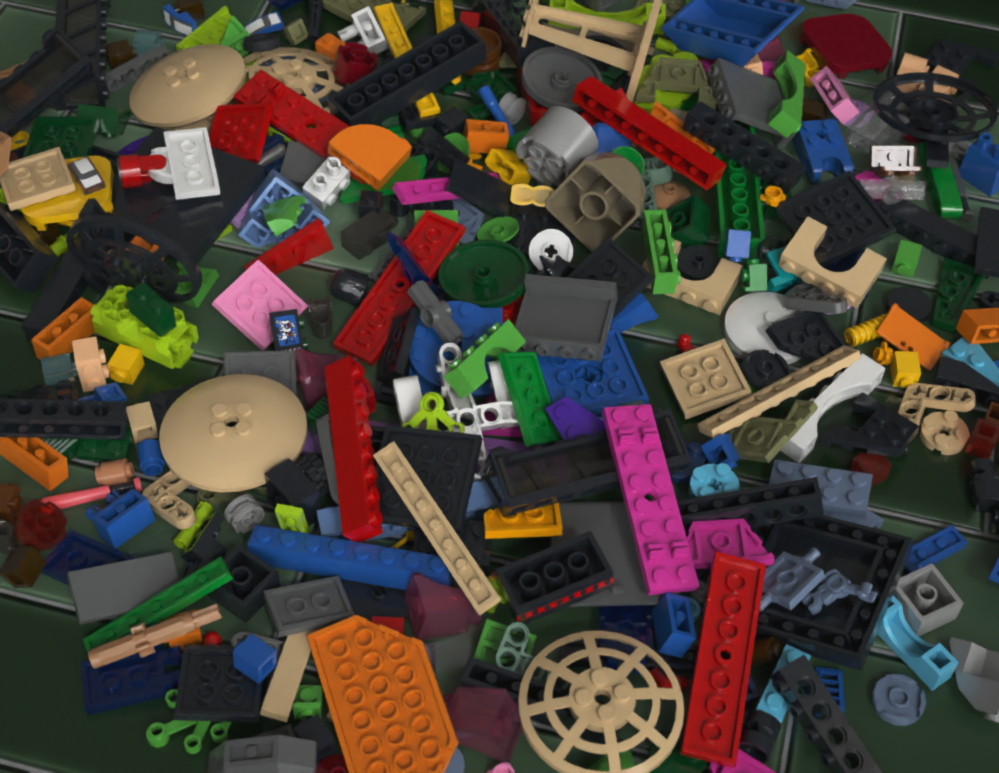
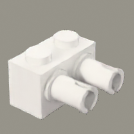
M369 6L351 15L354 20L352 25L337 31L343 42L357 35L362 36L361 41L357 43L367 46V51L370 53L374 51L378 54L389 48Z
M329 156L302 187L303 193L315 205L324 210L328 205L331 206L336 201L340 190L344 191L350 184V171L341 165L338 158Z

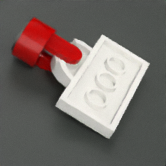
M207 127L163 132L166 147L152 149L151 155L138 157V154L121 155L118 156L119 158H116L120 186L123 189L142 187V183L155 180L163 184H173L176 200L220 195V187Z

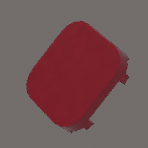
M853 13L807 19L802 25L798 39L800 44H808L821 61L819 69L822 70L827 66L832 73L839 75L838 79H845L848 72L875 69L878 74L882 73L889 65L892 57L890 46L866 18Z

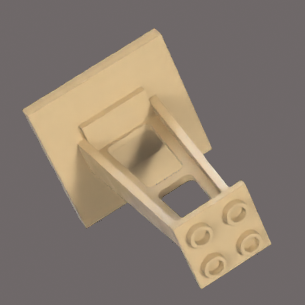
M529 0L528 9H526L523 18L524 25L520 32V37L523 38L522 47L526 46L529 35H533L629 71L628 76H631L626 96L629 101L633 102L662 0L653 1L648 22H643L642 26L538 5L539 0ZM546 19L581 29L579 36L540 25L539 20ZM587 31L634 43L633 51L629 52L585 38Z

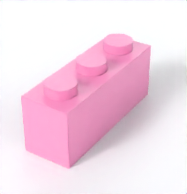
M827 66L811 78L830 111L843 125L860 112L839 79Z

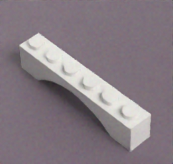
M862 353L860 355L861 359L853 362L843 373L838 372L829 386L825 385L821 389L816 399L811 398L809 400L814 401L818 409L780 451L797 463H800L814 448L818 436L817 423L822 415L833 405L846 399L858 397L861 392L869 395L881 383L886 368Z

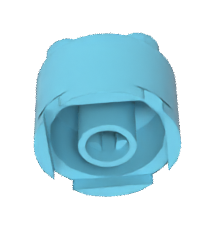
M724 463L706 464L693 470L686 499L737 491L740 489L739 480L734 472L731 471L730 466Z

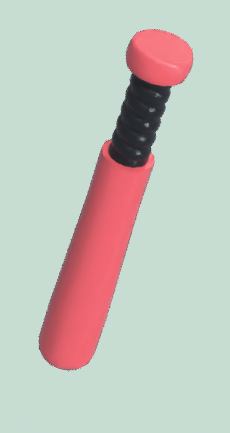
M135 477L134 481L112 486L108 484L44 497L40 501L41 509L46 513L105 499L109 493L113 495L112 491L123 493L133 488L137 492H141L140 477Z

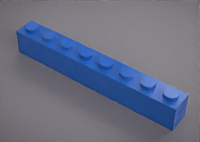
M255 525L247 544L248 550L275 568L326 577L339 575V578L435 596L449 598L455 580L440 556L261 525Z

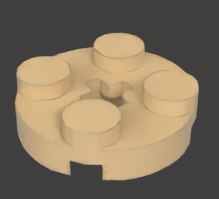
M951 410L934 412L926 416L921 424L919 434L923 444L928 449L933 451L935 448L941 451L943 455L959 453L970 437L969 429L965 422L958 417L956 412ZM943 430L948 432L949 434L948 436H946V434L944 433L940 434V431Z

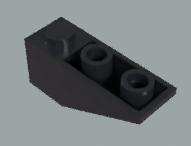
M941 356L935 372L933 385L970 389L975 394V402L977 404L987 407L990 406L991 402L999 404V387L965 362Z

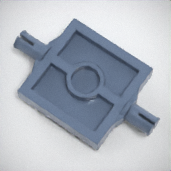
M811 548L804 557L793 556L784 551L774 561V565H769L766 568L760 612L770 603H777L792 610L825 578L823 570L812 564L820 556V552L816 548Z

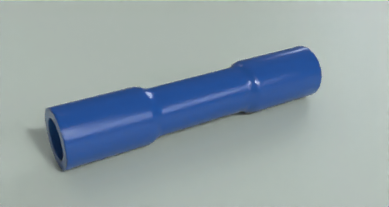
M488 85L482 87L478 93L497 122H507L509 138L517 134L502 112Z

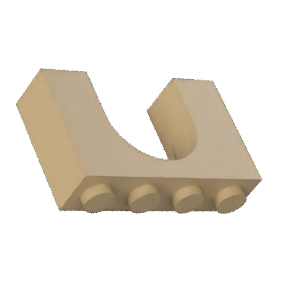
M807 217L782 252L778 266L784 271L800 277L804 282L820 288L826 294L846 297L847 305L857 309L883 270L887 258L866 248L856 265L845 272L826 270L818 264L814 252L824 239L827 226Z
M674 240V254H677L678 257L681 242ZM722 258L714 273L707 279L691 281L681 277L680 284L676 285L675 294L665 295L720 315L740 280L743 265ZM646 259L642 267L649 272ZM651 283L647 286V288L652 289Z

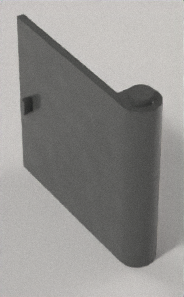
M584 501L559 503L563 528L562 536H550V546L552 547L591 531L614 572V588L568 607L657 605L664 594L647 595L625 502Z

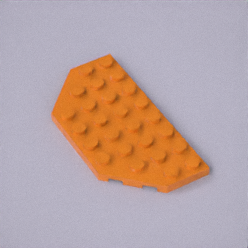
M358 615L308 634L307 638L349 773H444L459 742L423 641L414 637H407L396 630L381 624L377 625Z

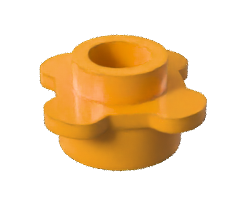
M777 186L767 187L765 194L760 195L761 201H766L768 205L777 207L779 202L786 199V195Z
M883 341L880 347L875 348L873 359L881 366L891 363L893 349L887 347V342Z

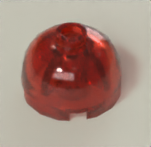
M34 499L26 503L15 516L13 524L14 535L23 547H33L38 551L45 552L57 546L67 535V531L65 532L67 519L62 510L54 503L49 501L47 503L38 502L41 499Z

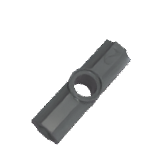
M423 280L411 286L407 293L420 309V317L423 324L428 328L433 327L445 344H458L462 341L465 335L452 319V311L449 304L444 300L439 301Z

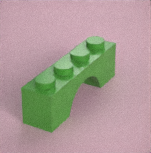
M509 319L501 325L499 322L492 325L487 330L489 332L488 335L485 333L474 342L477 346L474 347L472 345L461 354L464 358L460 359L459 357L448 366L450 371L443 377L461 399L477 390L489 378L485 369L486 356L499 360L498 355L516 352L526 343V340Z

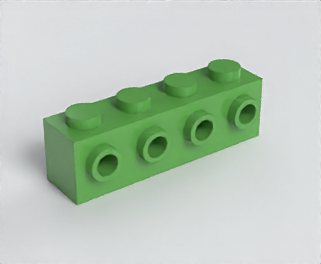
M666 209L644 210L642 234L648 270L654 277V280L651 282L652 293L675 294L676 285L680 284L681 276L680 271H677V254H674L671 222H668Z

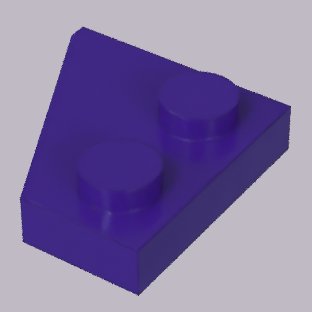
M567 396L545 408L562 440H566V442L574 441L582 435L594 436L606 430L603 420Z

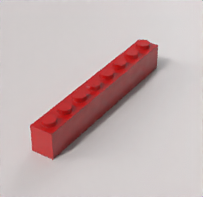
M593 76L577 84L572 102L705 190L710 189L720 181L727 166L726 163Z
M348 355L325 366L342 535L351 541L363 542L383 533L381 524L383 517L380 512V494L376 483L378 475L374 466L373 455L375 452L371 442L372 429L369 425L368 417L370 411L367 406V389L363 376L365 375V370L360 362H356Z

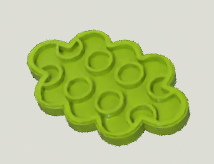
M681 51L673 55V57L665 54L654 56L650 65L643 66L634 95V104L651 114L654 103L636 101L637 92L642 89L643 83L649 78L652 69L660 57L698 61L696 55L691 52ZM656 89L655 102L657 101L669 111L671 108L679 109L682 101L691 98L693 93Z

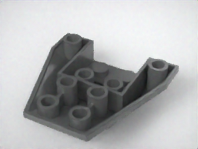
M284 735L227 740L209 753L208 773H315L317 742Z

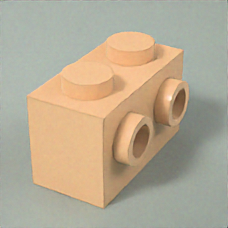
M90 337L72 341L75 364L83 392L94 391L95 387L107 385L106 378H110L107 364H103L106 363L104 349H99L97 338Z

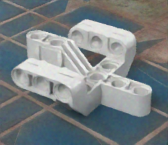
M444 344L437 356L438 365H435L436 372L440 374L442 383L441 396L446 398L451 410L446 412L456 422H460V417L462 416L471 418L472 425L464 426V433L481 435L483 438L481 431L519 426L499 360L487 362L491 376L490 388L494 390L496 402L476 406L472 394L461 399L443 377L450 371L448 366L454 361L446 360L443 357L444 352H452L455 355L454 360L459 357L462 359L460 348L456 344ZM417 375L393 379V389L401 427L405 422H409L420 410L422 394ZM487 411L493 412L496 420L493 422L487 421L484 413ZM427 418L418 426V429L427 428ZM455 425L453 431L459 433L460 427ZM483 440L478 458V464L481 466L487 458ZM475 474L474 481L481 480L480 475Z

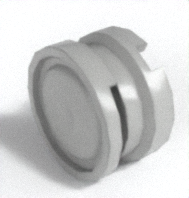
M509 92L503 96L498 105L511 125L516 124L522 118L526 108V100L517 98L515 94Z
M250 494L234 499L224 512L225 519L228 523L232 524L235 532L239 533L241 531L243 534L253 530L255 525H259L265 515L264 509L257 504L255 498Z

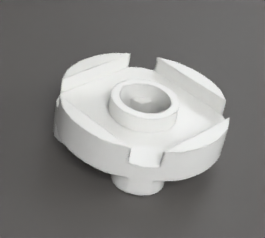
M546 229L532 239L529 246V256L532 263L539 270H543V265L539 258L540 255L547 261H554L556 255H559L565 261L571 262L573 246L570 239L563 232L556 229ZM550 245H554V249L558 250L557 254H553L552 258L548 257V253L545 252V248H549Z

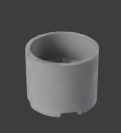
M553 106L544 113L517 144L516 153L518 158L523 159L528 167L526 171L535 180L552 188L554 185L560 186L587 156L597 151L598 139L592 127L579 114L566 107Z

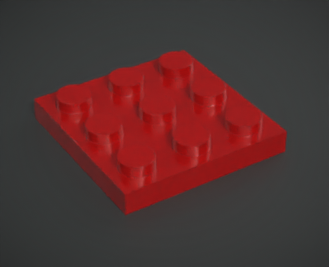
M270 102L217 106L209 134L211 147L253 163H260L274 106Z

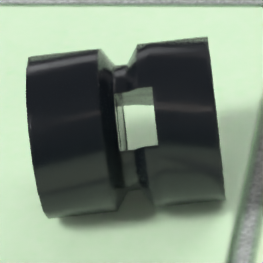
M755 710L749 712L743 725V731H741L739 749L760 763L768 762L774 748L773 743L776 742L782 727L779 720L764 711Z

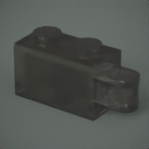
M372 210L341 231V245L356 259L361 260L391 239V230L398 225L399 219L387 210L380 214Z

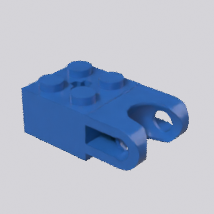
M836 119L801 121L802 126L795 133L792 142L800 163L806 166L805 172L809 182H820L819 177L823 171H831L837 176L849 170L853 173V162Z

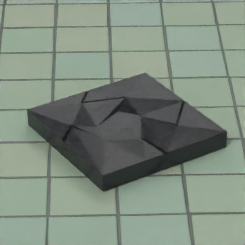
M155 127L133 154H138V157L151 155L152 149L166 147L163 132L167 131ZM211 147L220 195L178 200L175 198L173 184H163L155 180L142 183V187L123 189L120 186L119 174L117 172L113 176L111 201L114 208L112 213L107 212L106 214L137 222L163 234L182 247L198 264L266 178L264 167ZM124 232V238L129 242L136 236ZM145 240L149 245H153V243ZM167 253V254L165 255V256H167V257H170V258H172V259H175V258H174L172 255H170L169 253Z
M825 515L752 527L751 531L762 540L764 549L774 555V561L784 551L793 556L804 557L814 547V549L816 548L820 552V556L812 564L822 569L824 574L833 569L839 570L841 575L850 580L852 584L860 585L862 582H867L873 585L871 591L877 592L873 603L866 602L857 595L848 594L847 597L836 598L828 606L822 605L820 612L814 615L811 614L808 606H805L802 600L792 610L777 603H770L762 612L759 611L755 638L775 637L782 647H785L787 644L813 657L862 671L912 551V538ZM822 581L817 586H815L809 593L816 592V589L822 585Z

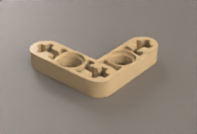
M914 383L907 387L898 413L919 426L925 407L959 412L971 411L976 403L975 394L972 390L966 388ZM937 395L947 396L943 400L935 399ZM908 409L918 410L914 414H908L905 412Z
M171 470L144 489L142 495L148 498L152 511L174 527L187 529L195 524L197 519L193 508L176 496L190 486V484L181 480ZM174 480H179L178 482H176V483H174V484H169V483H171V482L174 481ZM174 504L171 508L164 509L166 506Z

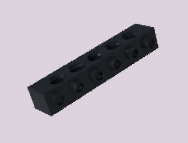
M700 101L686 115L682 129L773 186L781 188L786 194L800 181L806 168L804 164Z
M0 398V437L125 440L127 402Z
M817 477L677 501L686 537L693 521L744 519L752 528L824 516L822 495Z
M805 654L770 676L775 691L782 695L788 704L790 714L803 727L806 739L814 744L819 752L821 762L832 773H882ZM796 685L803 689L804 696L798 693ZM812 709L819 713L820 720L813 716ZM828 733L834 736L835 744L829 741ZM844 757L850 761L851 769L845 765Z

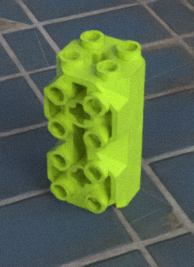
M117 285L113 289L110 288L105 296L93 305L90 314L93 316L92 323L95 333L118 344L141 349L143 356L170 369H174V367L182 368L194 352L191 345L192 342L197 343L198 340L197 326L185 321L184 313L180 309L173 307L176 327L164 336L159 337L129 312L130 309L128 308L125 295L133 289L130 286Z

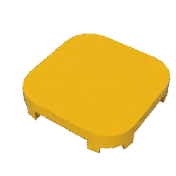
M101 156L64 159L76 191L22 208L25 220L30 225L36 226L38 231H46L48 223L79 219V213L86 201L92 198L98 201L106 213H112L114 208L111 201L114 173L110 161ZM87 158L101 182L85 188L70 163Z

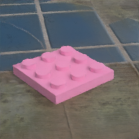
M259 260L249 267L212 303V306L261 351H264L273 342L269 313L297 309L298 316H300L308 307L301 298Z

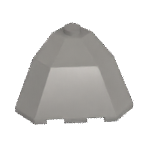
M951 637L949 642L951 653L959 662L955 669L958 688L976 710L985 713V719L999 723V652L987 650L970 641Z

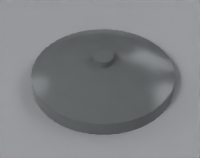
M545 47L532 52L524 61L521 71L523 87L536 102L547 108L562 106L574 112L584 110L572 102L577 84L590 76L602 82L601 74L591 60L576 51L563 47Z

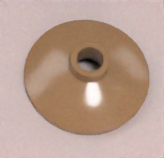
M671 180L665 184L654 186L657 208L660 210L668 209L690 197L689 190L677 181Z

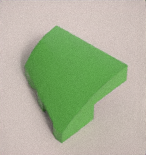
M304 196L283 198L262 208L266 222L276 237L296 224L297 217L302 212L300 205L307 202Z
M177 261L178 273L175 275H189L183 265ZM199 267L203 279L202 286L194 298L183 303L196 308L200 306L219 277L216 269ZM178 282V288L174 293L181 295L190 293L193 286L192 282Z

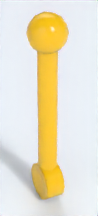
M407 531L406 536L390 548L397 549L407 541H414L415 532Z

